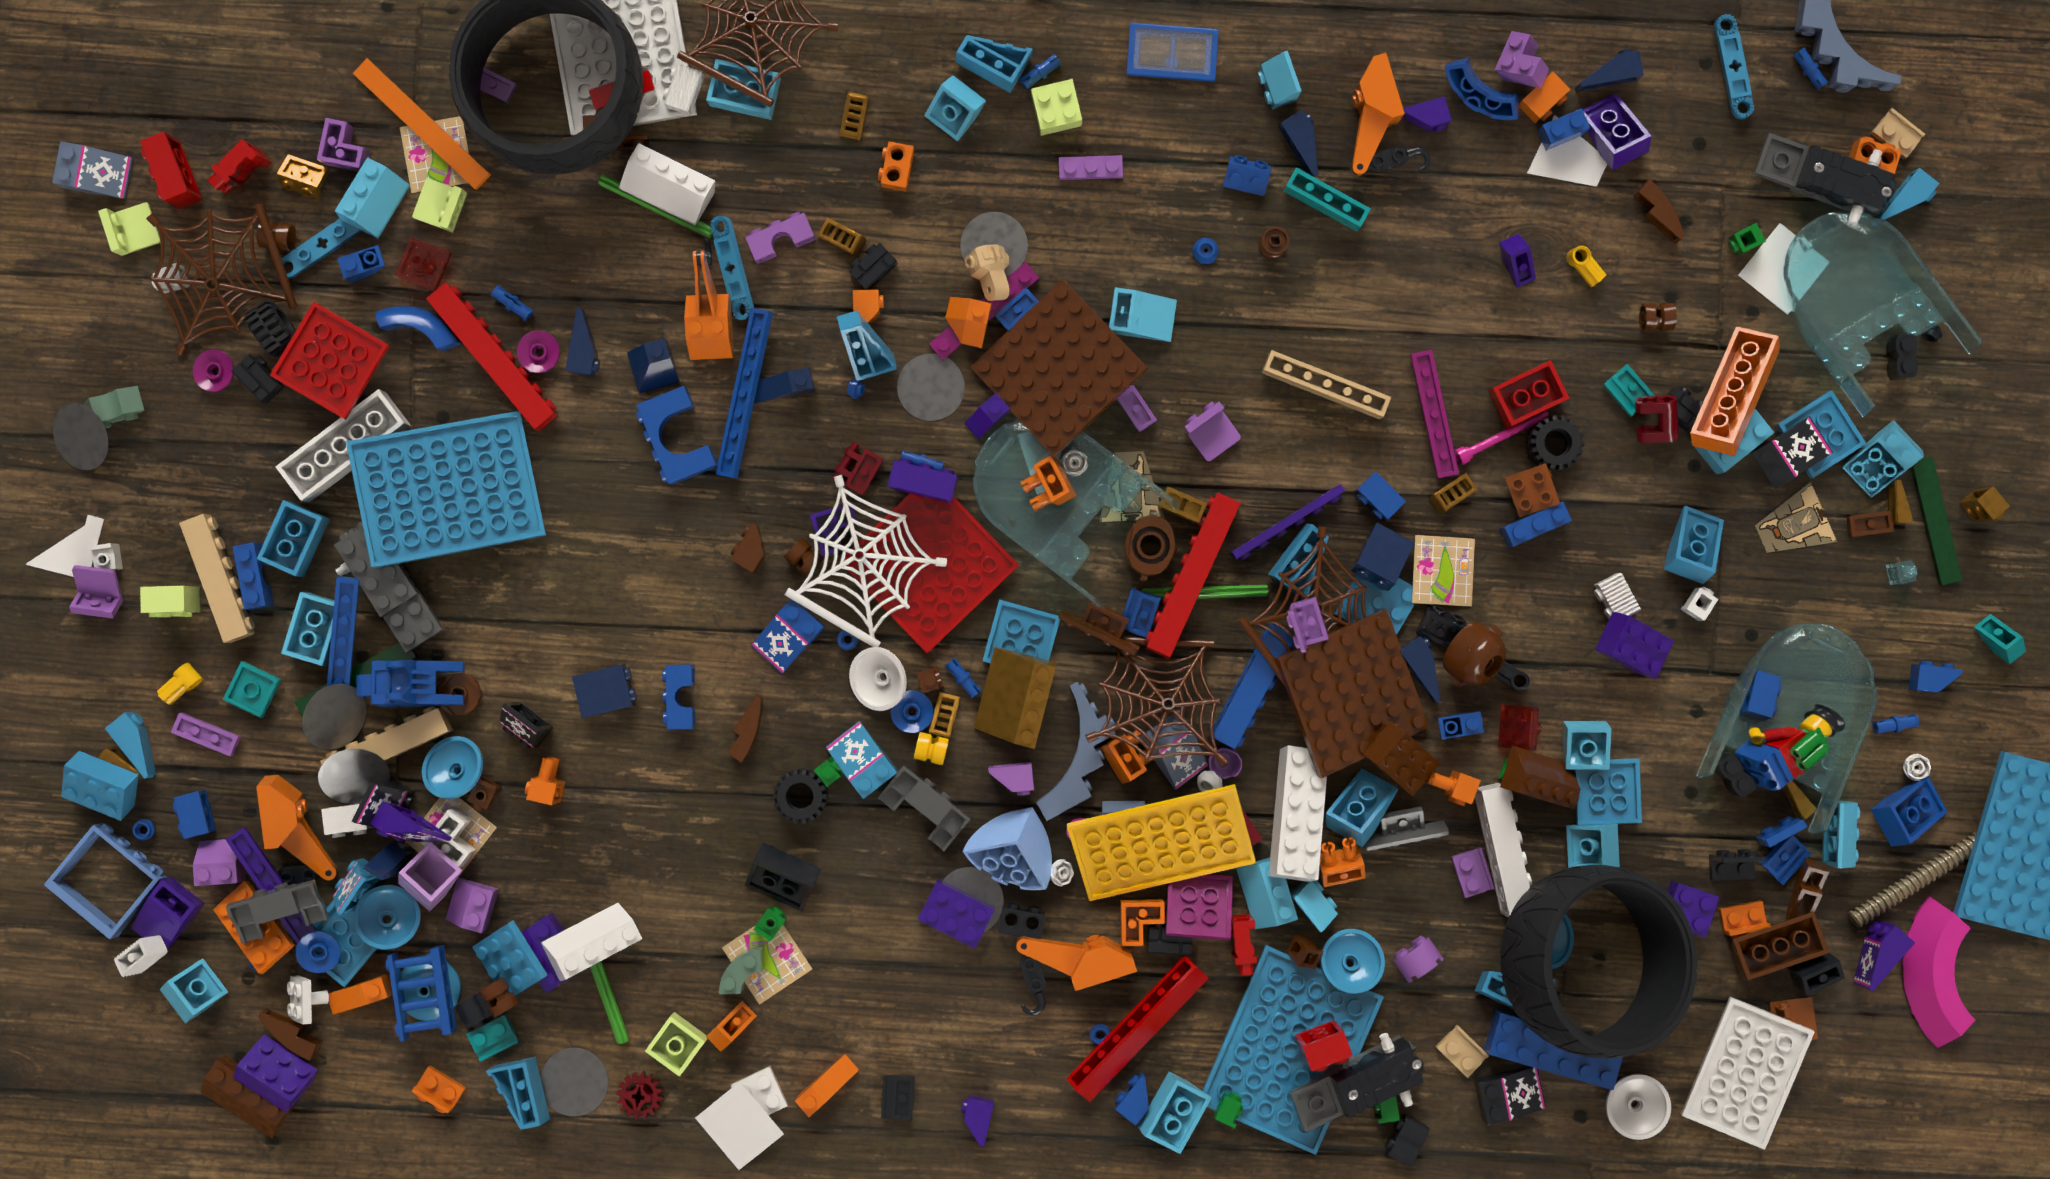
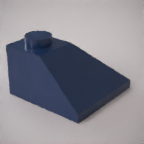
M665 338L644 343L627 352L639 394L680 382L669 342Z

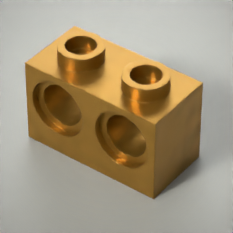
M1994 486L1975 489L1959 502L1974 522L1997 521L2006 514L2004 511L2010 507Z
M1167 487L1158 508L1198 524L1207 503Z

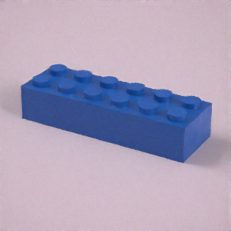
M1269 623L1268 627L1279 634L1290 650H1293L1295 643L1292 637L1281 627ZM1268 630L1264 631L1261 640L1274 658L1288 652L1277 637ZM1255 648L1213 726L1214 738L1233 749L1237 746L1241 747L1246 738V735H1244L1246 728H1251L1256 719V716H1254L1257 708H1262L1266 701V697H1264L1266 691L1271 690L1277 680L1274 678V671L1257 648Z
M1498 1009L1494 1011L1484 1050L1489 1055L1610 1090H1614L1622 1058H1588L1558 1049L1532 1032L1518 1015Z

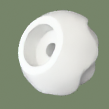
M1076 449L1067 452L1062 457L1064 471L1071 476H1079L1084 473L1088 467L1085 453Z
M1921 754L1910 755L1903 764L1905 775L1914 781L1926 778L1931 770L1930 761Z
M1203 771L1198 775L1197 785L1201 792L1223 787L1221 777L1216 775L1214 771Z
M1065 859L1055 861L1051 866V881L1057 886L1069 884L1074 876L1071 864Z

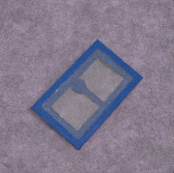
M1130 22L1126 75L1215 82L1219 29Z

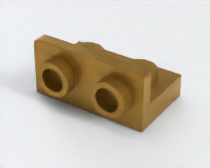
M287 155L277 172L281 187L288 191H295L306 197L320 199V188L329 174L328 168L291 155Z

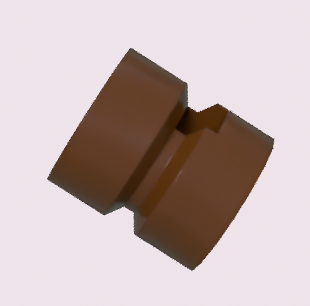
M269 221L278 250L291 252L296 242L295 226L287 223H279L277 225L276 222ZM259 223L257 244L260 248L269 249Z
M1280 227L1267 229L1259 241L1260 253L1267 259H1277L1282 256L1289 245L1287 232Z
M1655 303L1641 305L1639 324L1642 331H1655L1657 328L1660 331L1674 330L1677 320L1674 303H1660L1659 306Z
M801 538L790 548L784 558L792 566L797 565V571L806 578L813 566L814 551L811 550V545L804 538ZM819 553L815 569L824 560V558Z
M504 977L479 991L484 1002L490 1003L488 1008L494 1018L519 1003L514 993L508 991L510 986Z

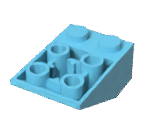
M1115 287L1109 328L1117 335L1171 342L1177 300L1137 290Z
M1893 420L1873 436L1842 468L1872 498L1921 460L1924 455L1923 450Z

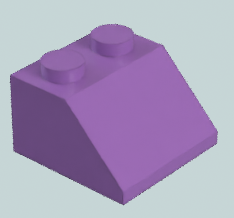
M1031 762L989 766V773L1010 791L1017 792L1018 796L1029 795L1030 790H1034Z
M225 839L199 841L193 862L194 886L232 884L246 881V870Z
M458 877L446 920L461 928L483 933L487 931L499 889Z

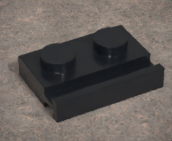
M883 1075L881 1119H913L915 1076Z

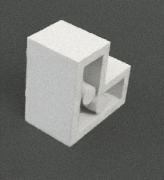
M456 807L447 810L436 825V827L452 837L451 841H436L432 843L461 868L476 849L459 837L472 819ZM423 842L422 844L426 846L429 842Z

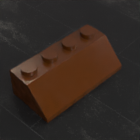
M1512 746L1500 787L1575 810L1581 789L1573 769H1565V762Z
M1814 911L1732 939V956L1739 977L1747 981L1829 953Z
M226 1055L217 1059L204 1078L201 1093L270 1138H274L292 1108L286 1113L234 1079L233 1075L238 1064Z

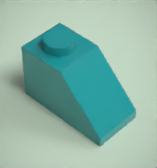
M1989 614L1974 626L1976 632L1992 652L2008 664H2011L2026 652L2023 637L1992 614Z

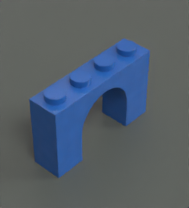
M685 386L637 404V418L640 423L645 425L646 430L643 432L647 442H651L654 450L651 452L655 462H659L662 470L659 472L664 482L674 485L717 467V461L709 445L686 454H674L663 443L662 431L666 422L678 414L695 408Z

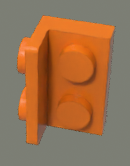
M1759 900L1718 908L1723 934L1731 936L1732 939L1745 933L1771 926L1766 921L1763 901Z
M430 1065L418 1084L412 1089V1092L416 1094L415 1097L422 1102L427 1101L434 1105L433 1108L436 1111L448 1114L454 1109L466 1087Z

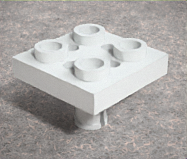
M299 975L290 976V982L287 984V992L290 995V1003L287 1006L288 1016L298 1023L312 1024L311 1005L328 1004V991L311 992L310 979Z

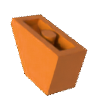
M853 290V312L858 310L867 323L871 325L880 315V308H884V296L880 295L879 290Z
M741 1001L706 1037L721 1052L757 1015Z

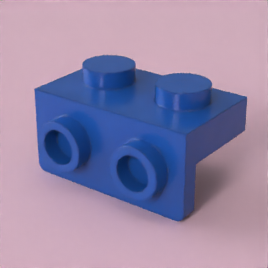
M1240 155L1230 156L1223 187L1264 196L1271 173V166L1260 160L1255 162L1248 161L1246 157Z

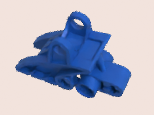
M415 660L372 661L371 674L356 675V697L371 698V704L381 708L397 707V705L399 707L465 705L464 695L436 694V673L465 672V663Z

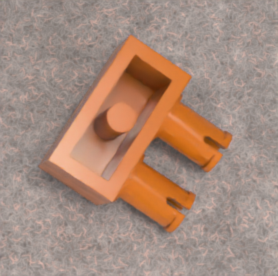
M1052 455L1034 464L1033 467L1036 473L1020 481L1026 493L1043 485L1045 492L1029 500L1036 512L1051 502L1060 506L1077 496L1059 459L1054 458Z
M1137 730L1133 732L1138 737L1141 734ZM1123 734L1119 736L1135 745L1140 743L1131 735L1126 736ZM1112 739L1100 747L1122 784L1130 782L1146 772L1147 769L1144 765L1153 760L1145 761V757L1140 753L1137 754L1133 747L1117 739Z
M554 757L542 758L539 775L531 778V781H528L526 784V800L548 805L561 802L565 781L557 780L556 778L560 759Z
M1452 770L1449 777L1433 772L1426 783L1443 789V794L1449 796L1448 801L1465 806V803H1473L1481 780Z
M1349 837V842H1347V838L1343 839V849L1335 850V845L1332 842H1328V847H1326V843L1321 845L1322 853L1320 854L1319 875L1323 887L1366 878L1365 865L1358 845L1356 846V840L1353 837Z

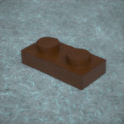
M1892 511L1846 516L1849 537L1894 532Z

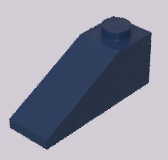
M1631 49L1619 51L1618 55L1583 80L1575 88L1576 92L1638 81L1644 75L1639 50L1631 51Z
M1302 109L1281 122L1278 128L1306 173L1316 178L1318 176L1314 122L1308 113L1305 114Z
M577 307L565 370L569 373L594 377L595 372L598 373L600 360H598L586 312L582 308Z
M809 367L759 380L754 404L816 391L811 369Z
M1416 636L1403 645L1400 652L1405 658L1409 670L1433 703H1438L1441 700L1434 657L1430 650L1432 646L1425 637Z
M393 841L369 861L363 869L380 880H384L398 875L414 852L409 849L410 846L407 843Z

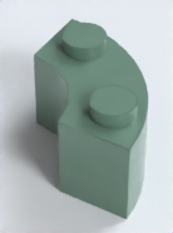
M138 386L115 389L107 394L88 398L83 403L96 412L105 428H110L111 423L137 419L139 418L138 414L144 411Z
M764 946L747 949L730 963L721 978L719 994H741L747 977L753 973L761 972L765 967Z

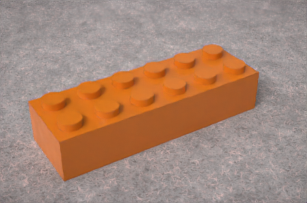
M1741 327L1735 328L1690 432L1692 446L1735 456L1780 351L1779 336Z

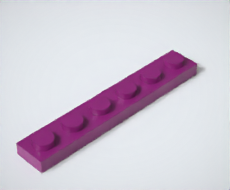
M1026 262L1007 277L1009 284V296L1007 299L988 301L983 297L980 300L992 305L989 321L1022 290L1030 288L1039 280L1038 275ZM951 326L929 343L930 347L942 361L962 345Z
M1432 350L1410 354L1436 478L1458 475V466Z

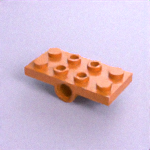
M243 881L213 910L259 974H264L295 944L280 925V919L261 923L265 933L264 938L251 940L244 944L241 943L239 934L229 919L226 906L229 903L250 898L253 892L256 891L249 881Z

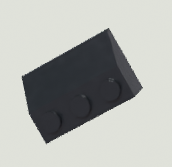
M763 843L752 863L745 886L803 912L821 869L774 846Z

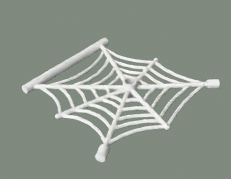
M838 475L834 477L836 487L839 490L833 510L815 535H809L811 539H814V561L811 571L797 591L788 588L785 596L868 645L879 647L881 642L875 639L874 634L882 621L898 609L910 608L907 599L912 579L921 569L929 564L946 567L947 558L936 557V559H931L914 541L909 532L906 522L907 516L905 514L902 515L884 509L856 496L843 488L845 485L843 477ZM845 493L874 509L899 518L893 522L868 513L848 502ZM841 497L843 509L840 520L826 539L819 537L833 518ZM849 506L868 517L890 524V526L882 530L858 522L851 517ZM846 513L848 525L844 532L835 542L829 541L837 532ZM902 521L910 541L925 558L914 557L908 549L901 533L900 523ZM853 523L880 534L876 538L865 536L855 530ZM897 527L900 541L910 557L902 555L893 529ZM850 529L852 537L846 546L838 544ZM889 532L899 556L891 555L886 540V535ZM856 535L871 542L862 549L859 547ZM882 538L887 555L879 554L876 543ZM819 541L825 545L824 565L819 577L808 583L813 576L817 564ZM852 543H854V550L849 548ZM829 545L834 547V560L831 570L824 573L828 562ZM873 546L875 554L865 553ZM838 549L843 551L840 564L835 566L838 558ZM846 552L853 555L844 561ZM856 552H863V556L861 558L855 557ZM866 558H876L873 566ZM880 559H885L880 565L878 572L876 570L877 563ZM856 560L858 561L859 571L846 565ZM888 560H898L890 569L886 581L882 576L885 564ZM902 561H909L899 572L894 589L890 585L893 571ZM863 563H864L870 570H867V571L864 572ZM913 563H924L910 576L905 587L903 599L899 595V582L902 574ZM840 569L853 571L860 575L861 584L847 574L836 571ZM873 573L877 578L866 585L865 575ZM830 575L845 577L854 582L863 591L864 600L845 585L822 580ZM881 581L885 587L879 589L868 598L867 589L876 582ZM815 584H830L845 589L865 606L867 619L845 598L829 591L811 587ZM888 589L893 596L882 601L871 611L869 602L876 595ZM804 591L819 592L843 601L863 619L869 628L870 635L802 596L801 593ZM897 598L902 605L896 606L885 613L873 629L872 615L882 605Z

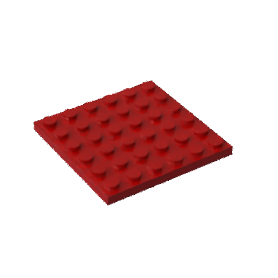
M909 494L892 511L907 516L906 522L909 532L921 550L931 559H936V557L947 558V565L942 567L929 564L921 569L912 579L908 589L907 603L910 608L898 609L890 615L928 653L999 586L1019 564L955 497L953 503ZM888 514L883 519L895 522L899 517ZM880 521L875 528L885 530L890 524ZM902 521L900 523L901 533L908 549L914 557L925 558L910 541ZM895 527L893 530L898 547L903 556L910 557L905 551L898 536L897 527ZM871 530L866 536L876 538L880 533ZM889 532L886 535L891 555L899 556ZM862 538L858 542L859 547L863 549L871 541ZM882 538L876 543L879 554L887 555ZM873 546L865 553L875 554ZM858 551L855 554V557L861 558L863 556V552ZM847 553L845 555L844 561L852 557L853 555ZM866 558L873 566L876 558ZM880 559L877 563L876 570L878 572L880 565L885 559ZM856 560L846 565L859 571L858 561ZM888 560L885 564L882 576L886 581L890 569L898 560ZM902 561L893 571L890 585L894 589L899 572L909 561ZM915 562L902 574L899 582V595L903 599L905 587L910 576L924 563ZM863 563L864 572L867 571V570H870V569ZM848 570L850 574L861 584L860 575L854 573L851 570ZM873 573L865 575L866 585L877 578ZM878 581L870 586L867 591L872 595L885 587V585ZM887 589L876 595L874 599L880 604L882 601L893 596V594ZM895 598L882 605V607L888 612L902 604Z

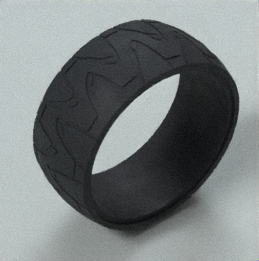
M481 0L468 13L454 38L449 59V80L452 97L459 116L480 145L495 157L502 159L503 162L513 167L538 174H567L586 169V167L589 168L607 158L612 151H615L628 136L636 121L643 92L641 60L627 27L602 0ZM546 14L579 16L603 28L610 34L614 45L616 77L609 100L598 117L590 125L566 140L546 145H528L513 142L492 131L482 108L481 77L492 49L507 32L528 19Z
M1608 865L1575 866L1563 869L1539 880L1521 896L1514 906L1506 923L1501 943L1500 964L1501 974H1503L1502 980L1510 1003H1512L1516 1014L1540 1038L1558 1049L1583 1057L1614 1059L1642 1053L1665 1040L1679 1025L1684 1017L1683 1015L1689 1008L1695 989L1694 985H1696L1697 950L1691 926L1682 908L1659 884L1641 874L1624 868ZM1602 886L1616 895L1634 918L1641 937L1643 970L1638 991L1626 1013L1605 1031L1589 1036L1572 1022L1558 999L1552 977V950L1559 925L1569 908L1582 895L1596 887Z

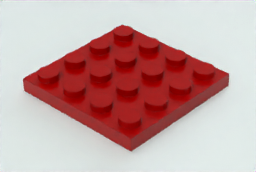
M313 301L269 376L343 419H347L390 345Z

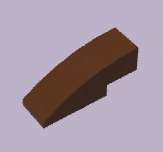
M1649 179L1633 197L1648 209L1644 217L1676 244L1684 238L1680 221L1667 197Z
M760 695L755 697L733 729L740 736L728 751V754L741 763L746 760L760 728L763 711V697Z
M1808 858L1804 859L1792 891L1785 921L1812 911L1815 912L1823 895L1821 889L1829 874L1826 863Z
M269 1009L259 1013L258 1017L264 1026L286 1048L309 1061L317 1056L323 1041L303 1033L306 1027L305 1024L298 1023Z

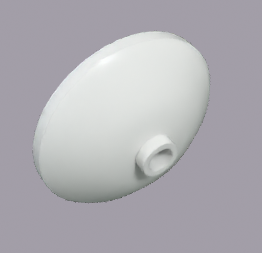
M871 647L861 651L852 661L849 672L850 685L856 698L864 706L872 710L884 711L896 706L902 700L907 685L906 673L902 663L892 652L881 647Z
M1632 1074L1618 1080L1615 1083L1614 1090L1609 1091L1606 1098V1114L1614 1129L1623 1136L1637 1140L1648 1139L1658 1134L1666 1126L1671 1114V1101L1664 1086L1656 1079L1643 1074ZM1637 1100V1105L1632 1107V1101Z

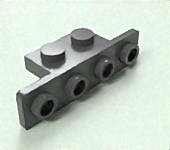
M1421 806L1385 813L1380 821L1381 833L1372 834L1365 843L1364 848L1366 851H1376L1380 848L1396 847L1405 843L1440 838L1449 835V829L1444 820L1425 824Z

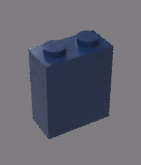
M1376 523L1369 531L1351 572L1355 573L1358 578L1375 584L1377 588L1389 591L1396 584L1414 542Z
M626 664L572 676L582 718L635 706L637 694L635 689L631 688L630 680H632L630 668H626Z

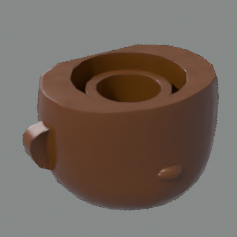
M1150 509L1149 515L1140 517L1132 525L1126 536V558L1131 569L1140 574L1139 581L1145 582L1148 576L1161 574L1168 567L1177 551L1173 528L1167 520L1157 516L1156 510ZM1146 536L1155 537L1159 542V551L1154 556L1145 555L1140 548L1141 540Z
M1472 622L1454 637L1444 655L1443 667L1451 675L1450 680L1455 686L1462 687L1465 684L1473 686L1482 685L1490 681L1500 671L1506 657V648L1501 638L1502 631L1496 625L1487 627L1479 622Z

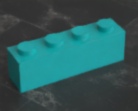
M1297 167L1283 190L1285 193L1356 232L1361 228L1371 208Z

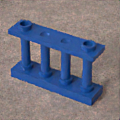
M435 946L430 949L428 955L399 959L398 952L388 955L386 970L390 972L397 1019L395 1032L399 1036L400 1042L410 1038V1032L439 1028L442 1030V1035L455 1032L457 1028L445 946ZM430 964L433 967L431 977L402 981L400 968ZM430 985L436 987L437 995L435 998L405 1002L404 989ZM435 1006L439 1008L440 1017L438 1019L408 1024L407 1011Z

